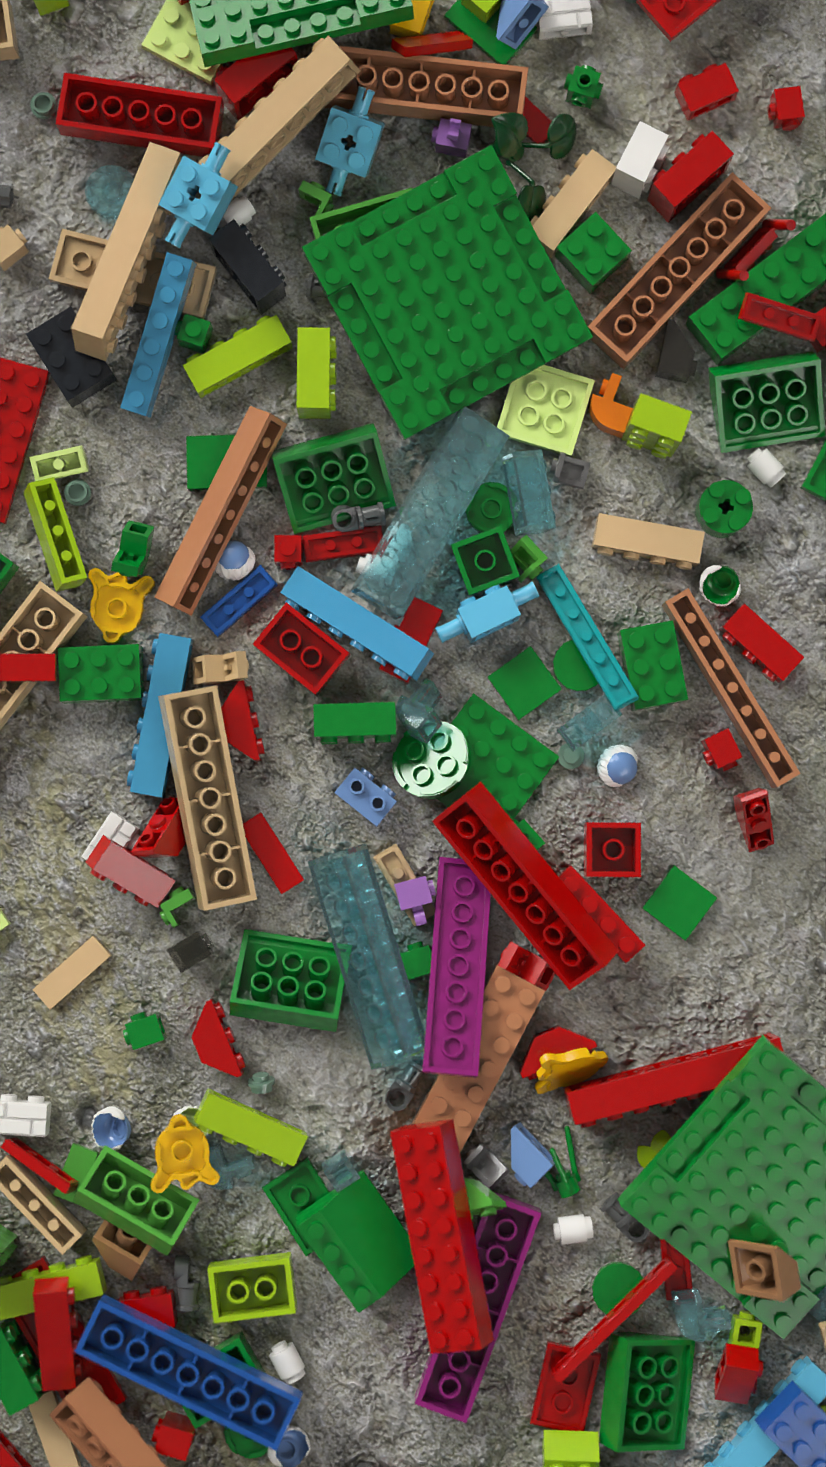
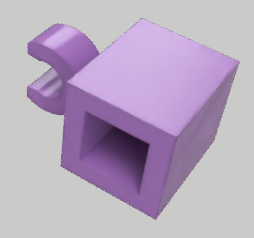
M441 118L439 127L434 126L431 142L435 143V152L466 159L472 124L463 123L461 120L453 118L450 120Z
M426 876L394 884L401 911L412 908L416 926L427 924L422 905L432 903L431 897L436 896L433 880L427 881Z

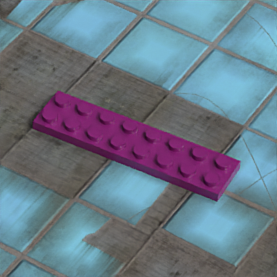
M439 857L422 1073L477 1078L491 893L464 860L459 858Z

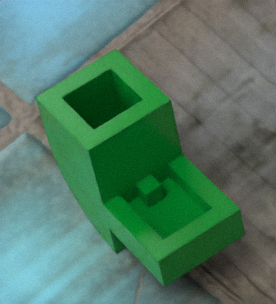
M131 520L127 522L122 530L120 548L112 561L111 571L119 572L120 575L126 577L143 575L151 550L155 526Z

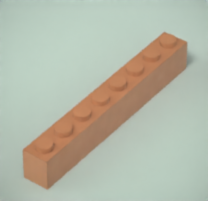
M252 406L249 407L154 598L192 616L287 426L285 422L269 412Z
M689 588L665 601L661 606L670 621L673 620L676 631L771 788H777L801 774Z

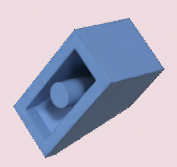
M502 0L496 35L497 39L516 50L549 6L544 0Z
M520 1122L511 1129V1168L515 1171V1178L522 1185H528L532 1188L555 1164L551 1153Z

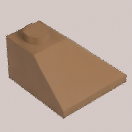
M106 1220L103 1221L92 1239L108 1267L131 1281L152 1248Z
M735 1239L728 1241L736 1293L784 1302L801 1288L797 1261L781 1248Z

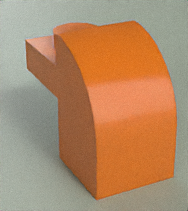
M612 373L609 380L604 379L599 394L603 395V397L595 394L592 395L589 413L597 428L605 433L622 438L633 408L613 401L622 376Z

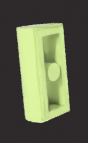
M82 445L29 457L35 481L52 477L58 479L89 472L86 453Z

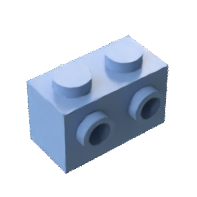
M363 767L360 771L354 768L335 791V794L377 827L397 803L393 799L396 794L384 784L380 788L372 781L375 777Z

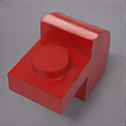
M511 941L502 951L501 959L498 963V966L545 991H547L556 974L543 958Z

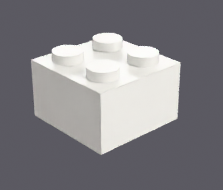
M640 121L615 169L611 185L638 199L643 191L648 193L653 183L652 180L657 171L660 170L670 147L666 145L669 135Z

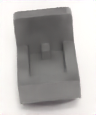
M561 452L559 459L553 458L549 472L554 474L552 482L583 490L591 463L568 457L566 453Z
M483 1144L473 1147L467 1153L466 1160L463 1162L491 1191L510 1172L497 1156Z

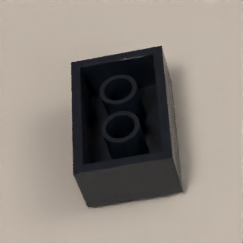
M233 219L208 239L215 257L262 315L286 297L285 286L287 285L284 281L285 276L276 265L271 267L267 259L269 256L260 244L254 245L251 239L252 234L243 223L239 226Z
M70 306L26 333V336L64 397L73 408L116 382L117 379L106 361L75 350L71 327L77 315Z

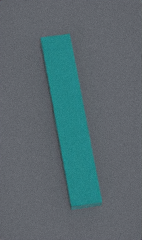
M557 564L536 577L537 582L613 710L617 712L637 701L639 696L561 566Z

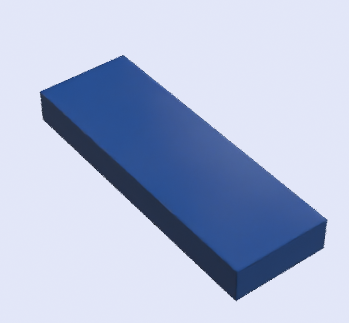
M259 565L201 615L200 618L219 638L273 591L278 584Z

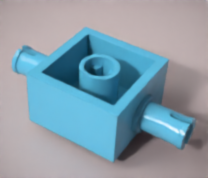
M358 87L352 109L348 110L337 105L331 107L315 160L329 164L333 168L325 190L332 193L337 183L334 195L342 196V190L348 173L364 178L369 174L385 126L384 122L370 118L367 115L375 92L370 89L367 90L365 99H363L366 91L365 87ZM352 135L356 145L348 147L344 138Z
M217 142L214 143L215 145L205 164L202 163L200 165L183 156L158 204L175 214L176 220L165 240L178 248H181V244L190 227H194V225L213 235L238 189V186L221 177V173H219L231 150ZM197 192L202 194L200 199L195 197Z
M530 582L512 592L508 589L507 585L500 588L498 584L485 590L484 596L477 600L473 596L462 601L459 606L460 608L457 610L456 619L435 628L441 642L444 643L464 633L471 644L518 621L521 616L518 606L539 597L534 583Z

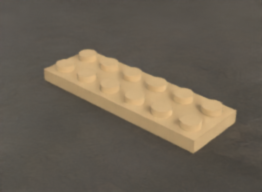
M62 229L49 276L50 282L87 291L108 240ZM155 252L153 260H148L145 266L147 269L145 280L142 284L138 283L135 290L137 291L135 303L151 307L166 254ZM195 262L197 265L182 315L188 314L204 319L217 268Z

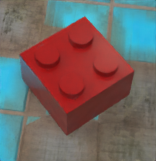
M585 822L584 877H641V823Z

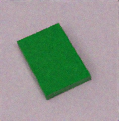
M457 0L444 14L445 20L458 31L472 38L473 44L496 64L507 65L538 30V27L535 25L515 50L496 37L500 7L486 24L462 5V0Z
M235 435L186 436L188 490L209 489ZM267 466L255 489L268 488Z
M306 1157L262 1186V1189L304 1255L308 1256L314 1250L298 1229L296 1215L328 1194L330 1190L310 1159Z

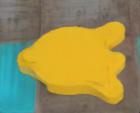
M93 568L88 573V578L94 590L90 603L91 617L102 631L103 639L109 644H116L141 622L144 613L145 597L155 587V581L150 576H143L133 584H129L128 577L120 575L119 572L108 576L102 570Z
M579 1048L562 1054H544L540 1057L542 1067L536 1073L539 1081L535 1083V1090L537 1094H544L559 1087L580 1083L594 1075L608 1062L609 1058L604 1051L594 1050L590 1054L587 1048Z
M174 1115L170 1119L169 1125L160 1133L156 1140L155 1159L157 1171L150 1184L151 1190L155 1193L164 1192L173 1180H178L181 1188L184 1190L190 1189L199 1181L208 1185H215L220 1180L218 1171L211 1165L209 1160L210 1149L205 1134L198 1127L191 1124L185 1115Z

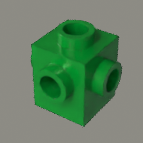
M576 65L573 74L568 73L563 89L568 90L566 102H570L578 107L591 109L593 99L599 100L603 83H599L601 73L588 65H582L581 67Z

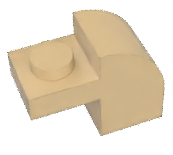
M235 651L223 655H202L192 658L194 685L234 683L248 678L249 663L246 659V651Z

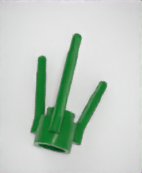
M565 1126L564 1129L572 1173L570 1170L564 1171L555 1149L550 1148L558 1174L555 1175L556 1180L550 1172L545 1175L553 1191H558L561 1198L570 1197L581 1190L578 1184L581 1178L577 1170L569 1126Z

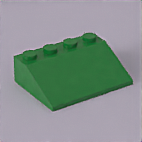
M813 351L708 368L710 395L721 453L826 436L821 359Z
M374 423L274 450L272 454L294 534L333 524L331 513L339 505H347L349 507L360 506L364 508L375 506L378 502H382L384 509L396 506ZM342 512L337 516L336 522L351 519V515L347 512Z
M244 929L230 998L229 1015L336 1032L350 946Z
M361 1170L296 1215L298 1229L358 1313L379 1300L414 1267L408 1232L364 1170Z
M612 1332L610 1334L599 1433L600 1444L615 1452L685 1449L696 1339L638 1332Z

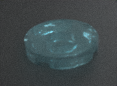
M115 165L102 166L92 172L86 181L85 187L86 200L91 209L102 218L117 219L134 178L129 171Z

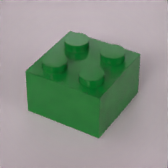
M595 212L556 247L554 256L591 294L629 259L632 250Z
M502 526L450 544L469 595L520 577Z

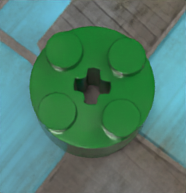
M721 480L712 483L701 494L695 507L696 519L704 532L716 538H727L738 533L749 522L753 512V502L749 490L731 480ZM722 504L726 505V509L729 510L726 514H722V509L719 508Z

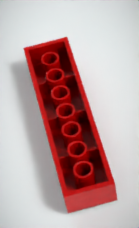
M481 781L432 820L433 824L569 990L604 968L619 952Z
M772 1033L763 1034L783 1051L780 1037ZM762 1035L563 1087L571 1120L575 1125L580 1124L581 1128L597 1124L596 1120L601 1118H607V1121L622 1118V1113L633 1111L634 1114L649 1111V1106L660 1104V1107L670 1106L676 1103L675 1099L686 1097L687 1100L700 1098L703 1096L702 1092L714 1090Z
M449 1119L403 1125L390 1131L430 1353L482 1350L494 1341L454 1121Z

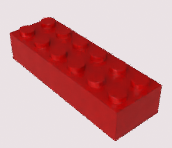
M64 73L55 124L60 135L142 148H147L149 143L152 142L181 154L204 157L210 155L215 145L214 143L220 140L225 107L220 96Z

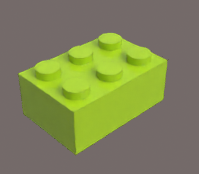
M298 327L297 411L299 419H331V411H336L335 389H331V385H336L337 383L336 363H332V359H337L336 336H331L330 328Z
M640 393L621 440L626 441V445L631 448L641 450V447L651 450V454L658 458L666 459L667 456L671 458L683 439L692 411Z
M291 1252L210 1262L207 1270L214 1323L296 1313L298 1305Z

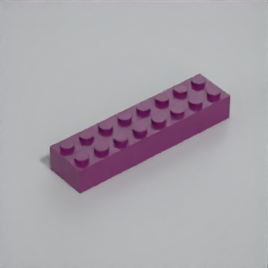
M495 1191L493 1192L506 1201V1207L497 1209V1214L492 1216L479 1215L474 1228L494 1341L482 1350L430 1353L414 1396L415 1405L464 1423L468 1421L541 1216L540 1208Z

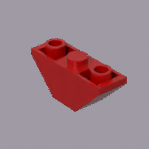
M244 680L238 681L221 706L227 742L253 760L261 761L260 754H265L262 738L257 739L255 728L260 726L257 712L251 711L250 702L254 701L251 685L246 686Z
M756 788L733 796L736 816L749 852L773 845L774 836L767 790Z
M177 797L164 798L160 802L159 807L131 850L133 856L162 858L177 857L186 841Z
M214 998L209 999L204 1005L191 1037L201 1063L235 1077L242 1076L246 1063L241 1052L236 1053L232 1043L236 1042L231 1027H225L222 1019L226 1017L220 1001L216 1003Z
M556 1025L533 1035L519 1072L522 1079L528 1077L529 1080L538 1078L536 1073L542 1067L540 1057L544 1054H562L579 1048H587L591 1054L593 1052L592 1049L597 1047V1044L592 1038Z

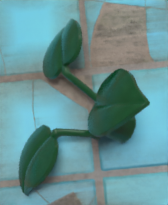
M515 112L497 115L491 118L495 130L493 148L498 158L506 160L507 166L512 167L528 181L529 185H524L521 188L518 200L529 221H531L534 216L540 217L544 209L542 207L546 202V192L543 186H535V181L514 162L523 157L524 148H550L551 158H564L574 145L576 122L569 114H559L551 121L548 128L547 137L549 142L527 143L521 142L528 132V123L524 115Z

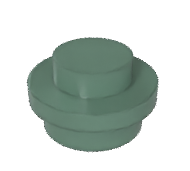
M41 92L32 98L30 108L37 118L49 119L56 113L57 102L51 94Z
M75 479L66 485L64 496L71 505L82 506L90 500L91 488L85 481Z
M565 743L558 750V761L564 768L575 769L584 761V751L577 743Z
M267 1072L254 1073L253 1077L248 1079V1086L251 1087V1092L255 1094L269 1093L273 1090L272 1085L275 1084V1078L269 1076Z

